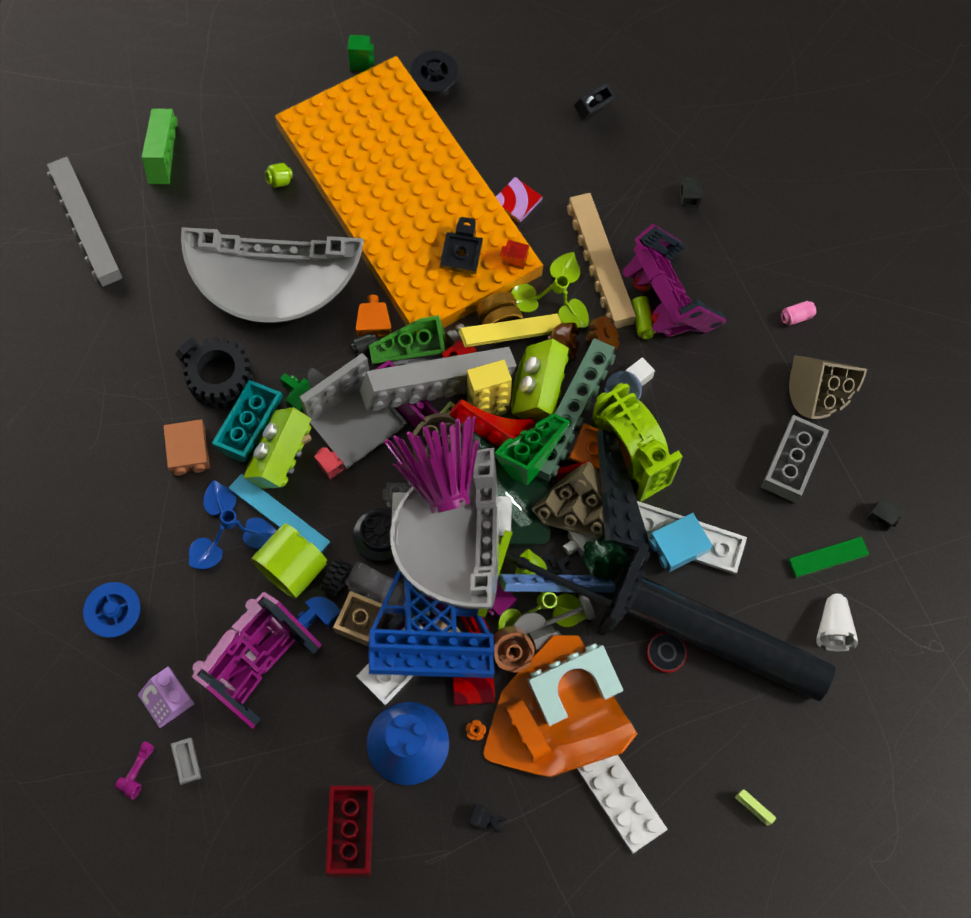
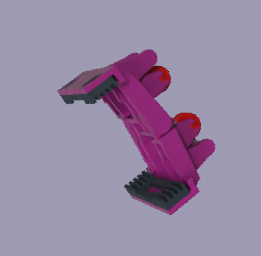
M265 592L256 600L250 599L246 602L245 607L248 611L231 627L233 629L228 630L222 636L215 648L207 656L205 662L197 661L192 667V670L195 672L192 678L252 729L260 721V718L246 707L244 702L261 681V675L265 674L295 641L313 654L321 646V643L278 600ZM270 631L271 635L259 646L258 644ZM236 675L232 682L228 681L231 677Z

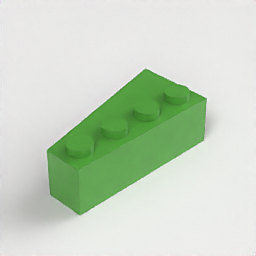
M173 109L151 110L142 153V161L148 184H170L175 127L178 126L177 116H174Z

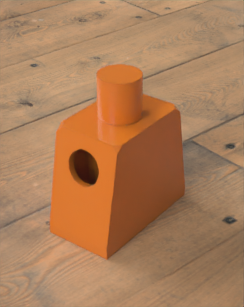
M369 295L367 303L359 305L356 323L357 337L367 333H374L376 338L386 337L392 333L386 303L378 302L377 295Z

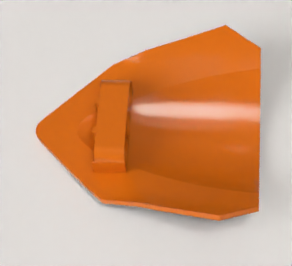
M553 635L532 657L530 665L518 672L503 689L484 748V757L489 762L536 775L553 777L622 754L635 738L637 732L614 696L607 699L601 698L592 676L586 670L580 668L567 671L561 677L558 684V695L568 717L551 726L546 724L527 682V678L531 677L530 673L541 669V671L549 669L548 665L559 660L561 663L568 660L567 656L574 652L579 654L585 652V645L579 635Z

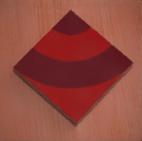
M453 677L454 706L495 704L494 677Z

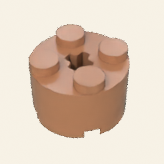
M508 626L494 634L495 652L493 658L500 668L511 672H520L530 665L535 651L534 645L522 629L517 626Z

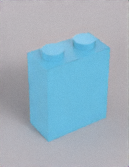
M694 513L653 532L649 538L652 550L657 551L661 566L666 568L668 572L709 553L713 547Z

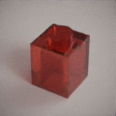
M508 240L506 246H502L501 249L502 264L524 270L529 255V245Z

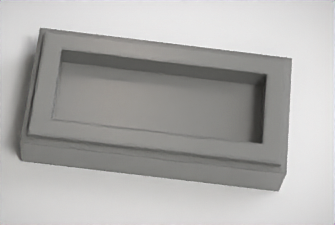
M192 738L171 743L180 784L183 785L202 779Z

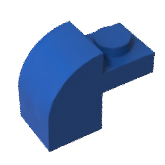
M314 597L305 602L309 610L301 612L297 620L307 629L319 619L329 630L336 623L341 610L327 598Z

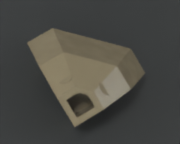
M590 461L574 469L558 481L531 508L543 524L593 538H598L605 534L600 474Z

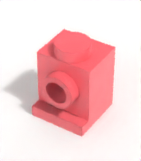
M327 447L318 450L314 456L316 464L329 480L345 469L343 461L339 460L334 451L330 452Z

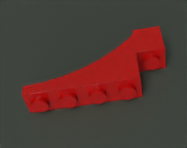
M463 399L452 408L449 414L455 420L459 418L461 424L466 421L467 417L470 416L472 419L475 416L474 432L497 447H500L510 438L513 440L520 436V432L534 428L536 423H538L531 417L516 420L496 416L469 404Z

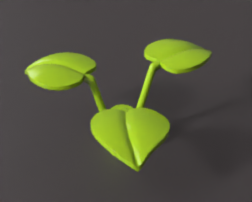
M574 252L564 254L552 263L550 274L555 280L553 284L538 296H536L535 288L529 284H520L510 292L517 301V307L523 313L535 311L538 308L537 299H540L553 289L557 294L563 293L565 305L559 309L558 313L561 322L576 323L578 328H586L588 326L589 316L585 305L578 299H572L569 303L567 302L568 291L566 289L569 284L576 282L580 276V267Z
M525 550L520 555V557H525L531 563L547 570L544 561L531 550ZM517 565L515 566V574L537 575L527 569L524 571L518 568ZM540 592L541 594L537 598L538 606L526 613H534L541 608L549 609L554 607V618L580 607V603L575 596L568 593L556 596L553 592ZM517 609L506 610L499 618L498 630L514 626L515 621L521 616L520 611ZM583 611L556 623L562 627H571L587 618Z

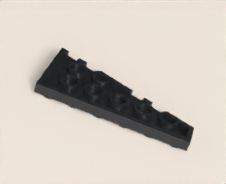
M601 429L597 431L605 541L636 550L642 542L650 545L649 538L617 436L613 432ZM649 546V549H648L647 552H651V551H652L651 546Z

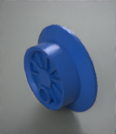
M118 582L106 583L94 589L87 597L83 608V617L88 628L93 633L107 638L118 637L128 632L136 624L140 615V601L137 594L129 586Z

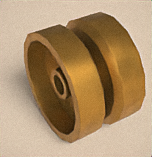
M510 292L491 295L480 302L476 308L482 325L523 319L522 313L517 307V301Z

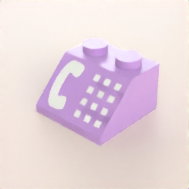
M166 667L150 678L138 693L139 698L159 728L195 704L169 667Z

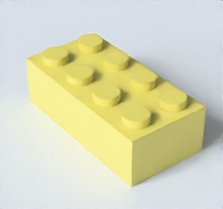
M505 359L467 370V402L493 415H503L510 411L512 379Z

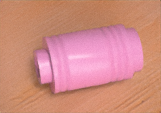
M804 301L784 308L781 313V320L787 326H791L811 319L816 315V307L813 302Z

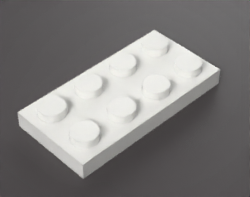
M418 622L415 623L419 628L423 629ZM369 663L356 675L384 705L413 677L411 675L369 674Z

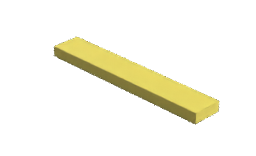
M558 314L464 327L460 328L459 334L466 348L549 335L562 322Z

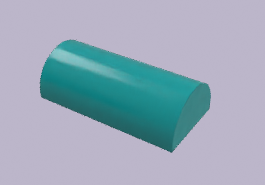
M249 380L213 440L212 445L226 456L240 462H246L273 412L281 402L283 394Z

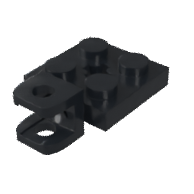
M460 217L456 233H446L440 268L471 274L477 273L483 238L475 237V219ZM464 250L466 255L461 257L456 253Z

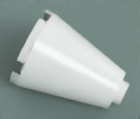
M832 594L827 598L816 638L817 645L820 648L821 645L826 646L828 651L845 652L849 651V647L854 645V648H856L858 645V637L847 598L841 594Z

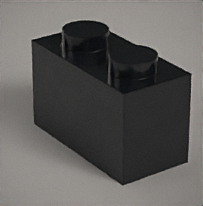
M607 82L580 98L574 107L582 120L608 106L616 98V95Z

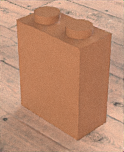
M202 419L163 425L167 464L172 475L179 476L184 475L186 472H203L205 469H210L206 429Z

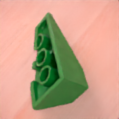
M552 414L536 423L534 428L520 432V436L513 440L511 438L506 440L494 453V456L511 478L528 486L539 473L569 427L570 421Z

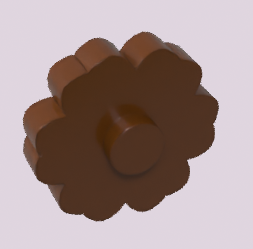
M605 316L593 319L589 325L591 331L586 335L588 346L590 347L595 338L615 347L614 351L617 350L620 343L617 339L619 333L616 326L611 324V320Z

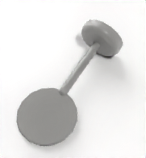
M579 595L580 607L547 621L538 613H525L518 617L514 626L522 629L530 638L529 632L547 627L583 611L588 620L595 619V613L589 599Z

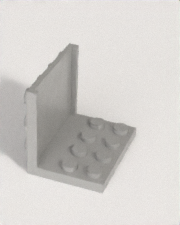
M363 353L300 396L304 414L311 418L310 425L330 450L336 453L339 460L343 461L346 469L383 444L385 439H390L407 426V422L395 407L390 406L378 411H366L359 392L365 374L369 371L368 360Z

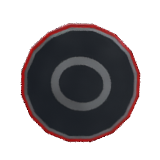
M664 632L657 634L651 639L647 646L646 655L654 669L664 673H672L683 666L687 658V648L681 638Z

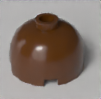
M561 323L557 325L551 335L548 336V340L553 338L568 347L567 356L569 359L577 357L579 341H576V335H579L577 324Z

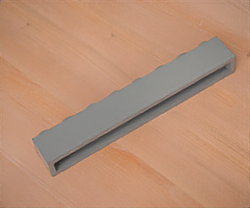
M68 157L47 164L50 170L47 172L51 183L55 181L56 185L53 188L57 196L61 195L62 197L59 201L63 210H68V213L65 215L69 223H73L75 226L72 228L75 237H80L81 242H78L82 252H86L88 255L85 257L88 266H93L94 268L91 273L95 281H100L103 287L122 279L123 277Z

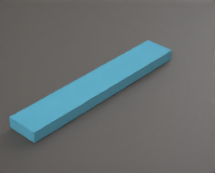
M243 474L229 487L235 495L278 528L283 523L295 528L300 532L299 535L303 536L309 543H313L321 553L331 544L328 539L260 487L244 479Z

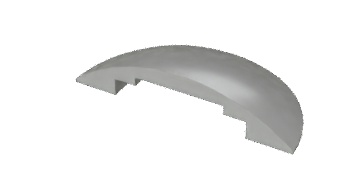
M185 227L181 229L184 262L199 290L209 301L223 311L241 319L260 323H278L295 320L309 315L329 303L341 292L354 274L364 243V238L327 236V241L311 240V242L241 238L239 235L221 234L217 229Z
M494 448L477 451L469 490V504L466 505L465 499H463L459 508L438 513L436 507V511L431 513L429 504L411 487L395 511L390 531V543L395 562L409 583L420 592L439 602L462 608H493L497 590L499 563L498 493Z

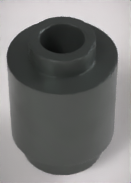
M367 333L353 338V343L350 344L353 354L357 353L359 356L361 353H369V345L376 342L377 338L374 333Z

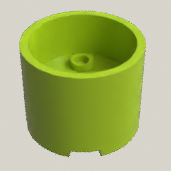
M283 523L254 554L251 561L277 588L289 597L296 599L327 565V559L313 543H309L303 536L299 535V531Z

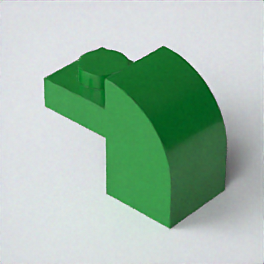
M284 373L280 378L282 386L291 392L285 399L287 408L294 407L304 414L300 396L311 389L310 384L305 378L300 382L295 376H289Z

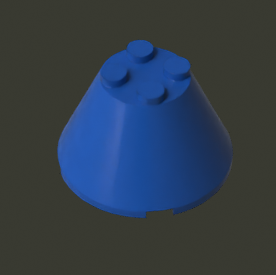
M416 702L397 703L383 710L373 721L367 736V752L373 767L383 778L399 785H416L432 778L442 768L449 751V735L441 717L428 706Z

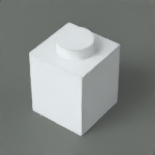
M643 357L626 370L635 374L642 386L653 378L655 372Z

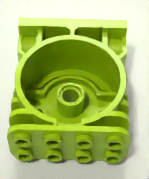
M620 383L611 392H604L596 398L597 402L595 403L590 426L599 430L604 429L613 432L618 438H621L631 457L627 471L630 479L635 480L639 486L636 498L639 502H642L672 484L683 456L679 450L671 455L669 454L666 439L651 412L637 399L635 393L629 394L630 386L628 384Z

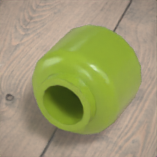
M285 163L270 165L267 171H265L266 182L273 188L289 185L290 178L293 177L291 168H288Z

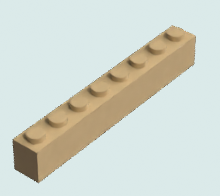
M591 193L570 197L567 211L569 216L572 215L573 228L579 234L578 242L584 248V259L589 262V272L591 277L594 276L595 289L601 295L600 303L602 308L606 309V318H609L611 324H614L616 328L632 325L636 315Z

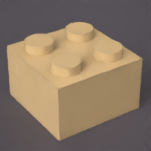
M350 591L333 627L335 633L368 646L369 632L382 604ZM388 613L383 614L377 629H381Z

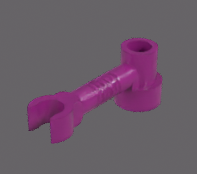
M144 741L140 747L138 757L126 778L120 777L117 780L115 789L123 792L124 796L133 800L139 794L141 784L135 782L134 779L145 760L153 752L154 746Z

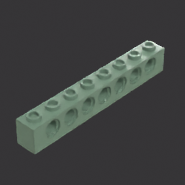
M595 338L593 339L555 413L569 420L570 427L567 428L560 441L562 443L557 444L550 454L554 459L546 460L536 476L546 481H550L552 476H556L560 467L558 466L559 461L564 460L568 450L566 447L568 443H573L576 436L574 432L576 428L581 427L584 421L582 416L584 412L588 413L592 405L590 401L592 396L596 397L598 394L600 380H605L608 373L606 369L608 365L612 366L615 360V347ZM594 361H599V362H601L602 364L596 365V364H594L593 362H594ZM590 376V377H593L594 379H593V380H587L585 377ZM584 392L586 395L580 396L577 393ZM576 408L578 411L572 412L569 409Z

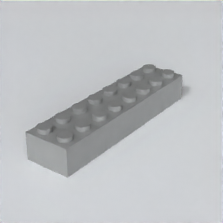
M504 347L367 371L359 392L366 411H378L390 406L398 407L406 403L415 404L423 400L432 401L439 397L445 396L448 398L455 394H467V370L505 359L510 376H512L517 365L510 348Z

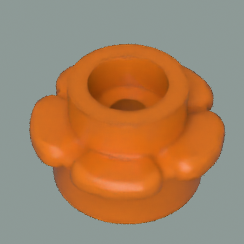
M478 720L468 723L466 726L467 737L471 740H481L486 733L485 725L481 724V721Z

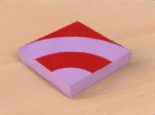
M516 177L496 196L506 213L519 223L542 201L540 194Z

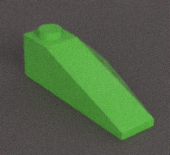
M439 315L420 318L369 345L372 364L387 362L388 360L394 361L440 354L448 349L445 331Z

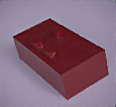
M330 786L326 874L328 877H371L373 786Z

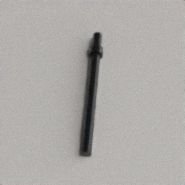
M509 552L505 554V560L516 564L518 568L524 571L527 569L608 608L613 606V600L531 563L525 557H518Z

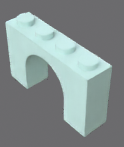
M591 644L585 647L586 651L581 654L574 652L568 655V660L560 663L558 660L549 664V669L544 671L538 669L530 673L531 677L527 678V682L547 725L551 726L568 717L558 695V684L561 677L569 670L577 668L586 670L592 676L603 699L610 698L624 691L603 645Z

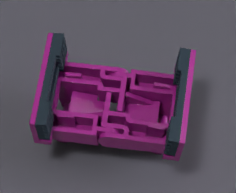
M655 224L650 225L634 239L636 242L634 248L636 256L623 269V275L633 278L635 288L641 291H648L654 288L662 303L652 314L653 330L656 333H663L664 336L669 338L690 330L708 333L727 323L722 312L705 306L703 302L695 299V302L691 301L689 296H687L682 283L670 264V259L674 260L673 256L677 257L676 254L679 255V251L683 252L682 249H687L681 240Z

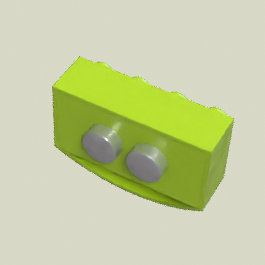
M553 338L527 346L513 384L511 395L513 415L521 419L531 417L535 421H539L556 413L558 409L556 407L557 402L561 396V383L565 378L564 369L569 360L567 356L568 347Z
M294 407L275 410L252 453L244 479L262 489L284 487L288 481L287 473L292 474L294 472L293 467L296 464L294 457H300L302 454L301 450L304 443L301 441L311 430L309 425L311 418Z

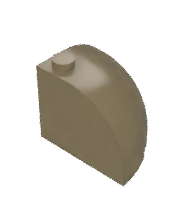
M794 355L789 380L791 401L795 409L807 418L820 419L829 417L837 410L841 411L851 402L850 398L855 391H859L863 384L867 369Z

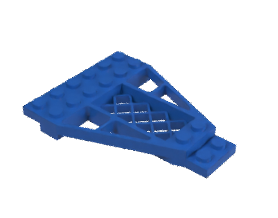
M397 571L369 632V674L493 678L494 638L482 617L477 615L478 609L456 608L437 600L429 603L424 598L427 595L424 593L420 595L414 590L415 587L412 584L410 585L403 574ZM399 579H403L404 606L388 605ZM410 594L416 598L412 602L410 599ZM418 602L426 607L422 612L415 607ZM438 603H441L446 608L442 613L435 608ZM429 611L437 616L433 621L425 616ZM411 612H413V613L416 615V617L413 618L412 620H411ZM384 613L403 614L405 617V630L377 629ZM456 616L473 617L481 633L457 632ZM420 619L427 625L423 629L415 624ZM440 620L447 625L443 630L436 625Z

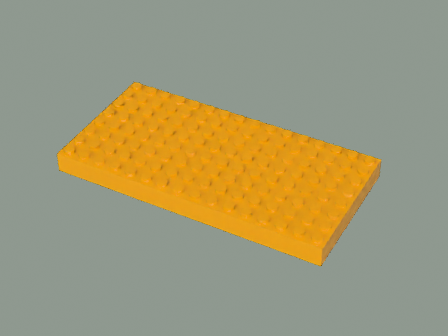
M397 56L275 115L277 128L348 237L364 238L361 257L406 326L420 318L439 315L443 328L475 312L479 303L487 297L501 292H511L516 286L527 284L542 276L543 264ZM460 217L475 219V237L483 238L476 274L440 268L446 233H456ZM464 250L456 253L461 257L466 255Z

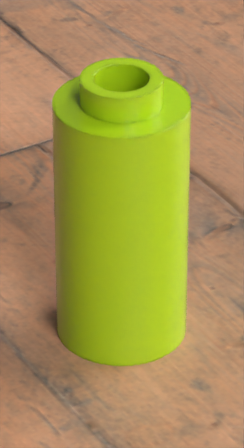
M645 296L636 297L631 300V304L636 315L635 325L637 334L643 339L652 338L656 332L653 330L654 322L649 299Z

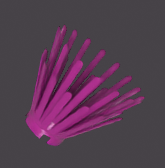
M470 416L467 417L463 423L462 451L459 418L455 420V426L451 425L449 428L451 452L449 451L444 422L440 423L443 448L441 447L438 431L434 430L432 432V441L429 428L423 427L424 436L431 455L430 459L418 435L413 436L412 432L408 431L407 436L419 462L414 459L404 440L394 436L395 442L410 466L390 440L385 439L383 441L398 460L397 462L400 467L397 464H392L429 504L431 513L436 511V507L438 513L459 508L463 499H465L466 505L470 503L469 490L479 446L478 440L472 445L475 416L472 419Z

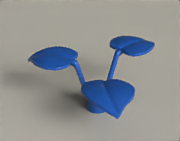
M213 480L205 492L203 504L208 514L212 516L220 514L221 526L214 543L208 538H198L191 544L189 549V566L195 569H209L220 562L223 551L216 545L224 529H232L237 525L241 531H244V543L252 549H260L276 532V529L269 522L261 518L248 519L246 528H244L240 521L236 520V513L232 510L236 504L235 494L229 488Z

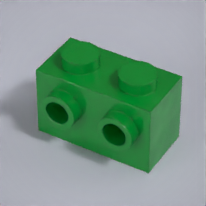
M349 35L347 50L350 71L364 72L370 69L371 65L375 64V55H373L374 44H371L370 36Z

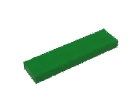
M858 537L790 558L788 562L794 577L799 578L867 557L869 552L863 538Z

